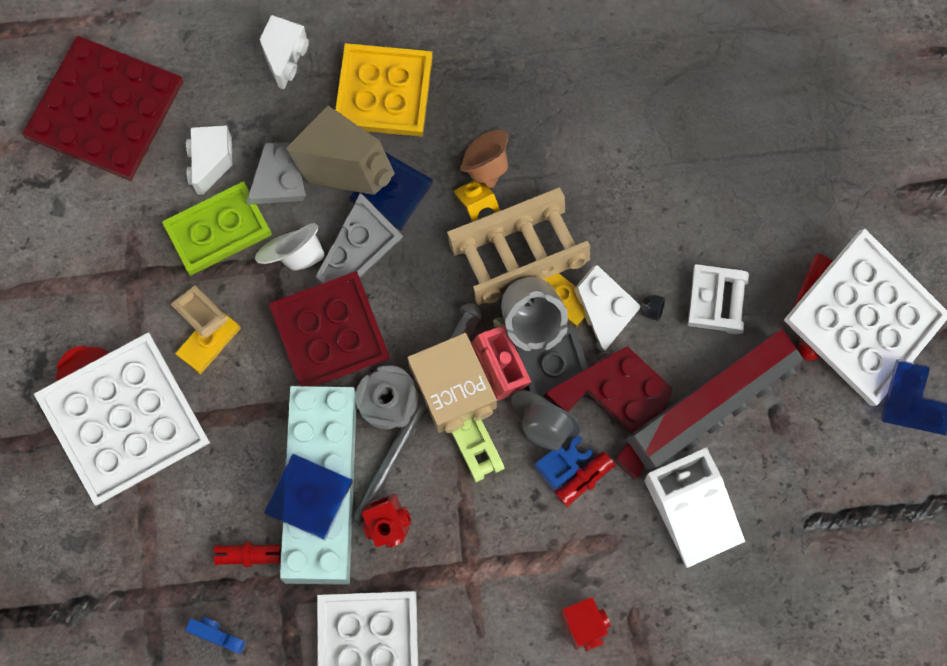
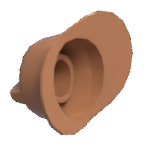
M493 130L475 139L465 152L460 170L467 172L475 182L485 183L487 187L494 188L498 178L508 170L509 163L506 155L508 134L504 130Z

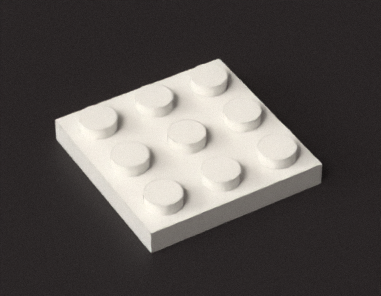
M416 591L318 595V666H418Z

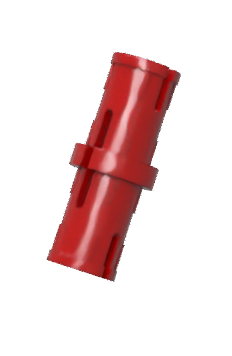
M602 451L583 469L579 468L575 476L560 489L556 490L554 494L568 508L587 490L592 491L596 487L595 483L612 468L614 469L616 465Z
M244 542L243 545H215L214 553L228 554L227 556H214L215 566L243 564L244 567H252V564H281V556L268 555L269 553H281L280 543L252 545V542Z

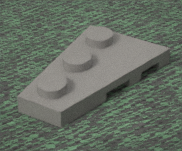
M360 193L315 279L320 284L355 271L358 272L361 278L403 236Z

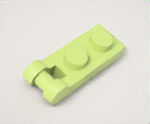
M470 419L463 422L464 426L461 429L452 432L475 482L485 479L484 475L492 471L497 473L505 469L482 420ZM486 452L488 460L478 464L475 456Z

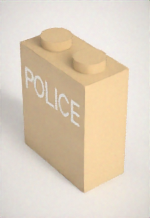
M466 333L407 357L409 368L438 433L445 430L447 433L455 432L464 426V422L475 418L476 421H479L494 413L493 410L497 408V399Z

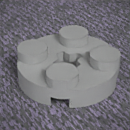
M390 365L379 367L377 372L373 373L370 377L366 375L361 380L356 391L355 402L357 408L360 410L362 417L376 428L392 429L404 427L409 423L410 417L418 406L419 388L417 383L402 368ZM389 391H392L394 396L392 401L385 404L381 400V396L387 395Z

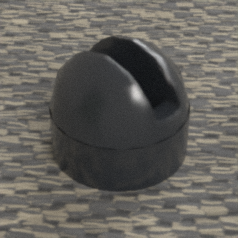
M649 295L643 299L645 305H641V312L647 318L659 321L664 310L665 297Z

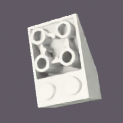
M707 447L648 473L644 482L686 568L745 542L724 482Z

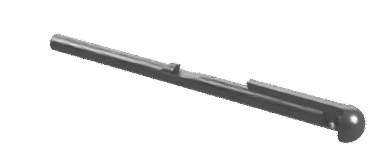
M468 303L459 309L463 316L450 339L464 333L470 338L482 317L478 306ZM421 392L414 414L410 417L409 423L401 427L352 517L353 520L360 524L365 521L362 515L364 506L369 502L377 500L406 444L417 430L415 427L427 408Z

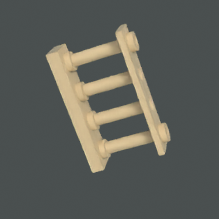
M560 187L447 232L449 246L454 257L466 254L479 282L478 285L473 286L477 306L499 300L508 286L517 279L528 276L545 279L570 268H580L590 261L589 242L585 241L576 245L561 217V214L565 213V196ZM545 220L551 222L564 248L563 251L547 256L533 228V225ZM517 231L523 233L536 259L535 262L520 268L505 239V236ZM490 242L494 243L508 273L493 279L490 278L477 251V247Z

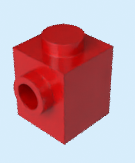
M593 597L562 609L561 616L576 650L584 647L585 651L588 652L604 645L602 639L609 634L607 628L611 627L605 610L603 608L598 610Z

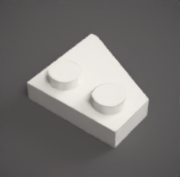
M598 265L593 266L574 288L579 303L584 307V316L588 326H592L597 338V348L600 351H606L641 306Z

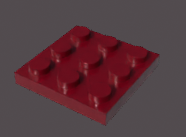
M357 271L269 303L300 386L317 387L390 359Z

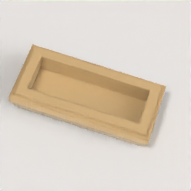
M193 286L171 304L202 337L206 338L223 326L228 318L196 286Z

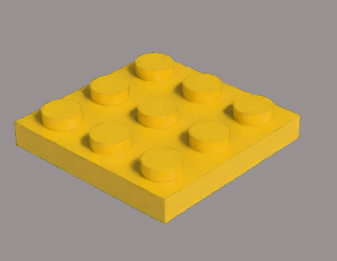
M345 43L336 111L367 132L423 137L433 51Z

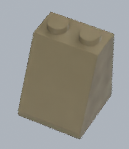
M327 106L287 147L304 181L308 184L375 195L382 187L389 183L391 177L395 174L380 140L330 106Z

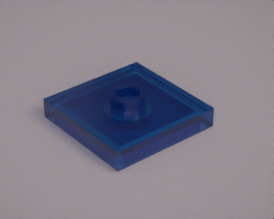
M386 153L395 174L391 177L389 183L382 187L375 195L361 194L395 228L401 231L433 184V179ZM353 192L350 196V202L355 204L360 192Z
M292 454L264 514L325 541L353 480Z

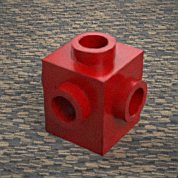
M396 493L369 502L362 510L365 520L362 522L364 533L368 540H373L376 548L385 545L386 548H391L404 542L412 521L408 509L405 506L401 507Z

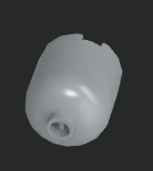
M528 276L517 279L508 286L502 297L501 310L508 336L513 343L525 351L541 348L548 350L558 344L567 333L568 312L552 285L539 277Z

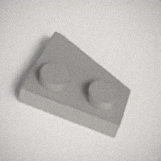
M292 142L265 143L253 177L250 192L246 199L247 205L304 200L306 194L301 173L287 150V147Z

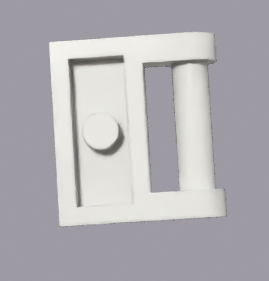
M695 264L687 326L720 330L729 334H742L744 330V322L741 321L744 288L748 284L749 273L742 270ZM725 281L732 283L729 319L721 318Z

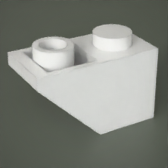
M271 15L260 38V42L278 87L284 89L288 80H293L297 71L296 63L300 55H305L309 40L306 38L304 26Z
M227 125L191 128V139L186 140L187 155L191 157L192 167H187V181L189 185H193L197 195H204L232 166V138Z

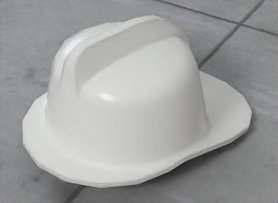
M316 223L308 224L299 230L272 239L258 250L255 260L260 264L279 260L294 271L311 267L323 260L325 256L316 236L318 225Z

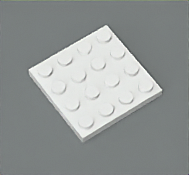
M862 229L857 232L784 321L870 406H877L947 320V310L866 229Z
M149 332L34 393L95 506L102 504L210 444Z

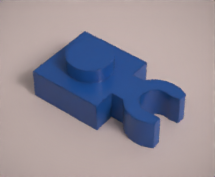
M581 436L574 438L570 442L567 451L561 446L558 451L552 450L534 465L554 491L576 474L579 467L575 462L583 463L593 453L591 449L584 454L576 450V445L582 440Z
M203 616L200 622L190 619L185 630L186 632L241 655L246 642L218 630L220 623Z

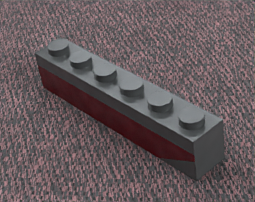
M783 329L772 332L626 437V440L647 470L657 467L661 468L673 463L676 460L673 455L681 449L687 452L701 442L698 437L706 431L711 434L725 425L723 419L731 413L733 416H736L750 406L747 402L755 395L757 398H761L774 388L771 383L778 378L783 381L798 371L795 366L804 359Z

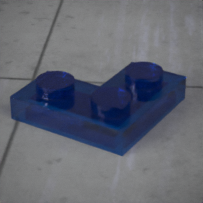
M896 359L881 416L883 422L946 436L947 402L923 397L930 371L929 366Z

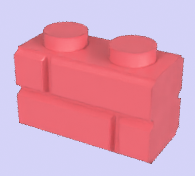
M505 325L477 335L474 341L471 342L497 401L512 396L516 391L523 390L531 383L515 345L508 336Z

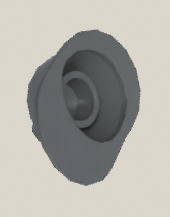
M521 390L516 391L511 397L514 411L523 420L522 428L524 433L533 444L541 448L558 451L565 440L576 438L580 433L581 426L571 413L553 405L541 396L530 391Z

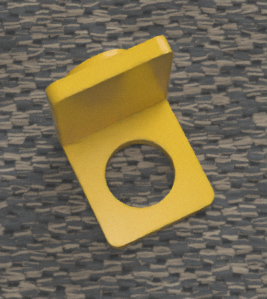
M473 180L454 190L456 197L467 208L472 222L478 220V214L484 208H492L493 214L500 211L494 193L485 183Z

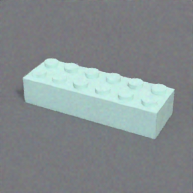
M290 386L280 579L285 584L350 585L357 410L354 387Z

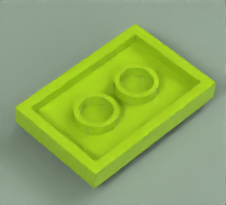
M244 181L162 221L190 276L272 235L256 204L247 205L246 199L249 190Z

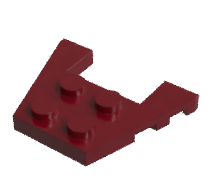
M626 346L547 391L543 396L553 405L569 412L586 392L632 434L666 409L673 388L635 352ZM628 442L613 459L631 478L636 479L641 475L644 464Z

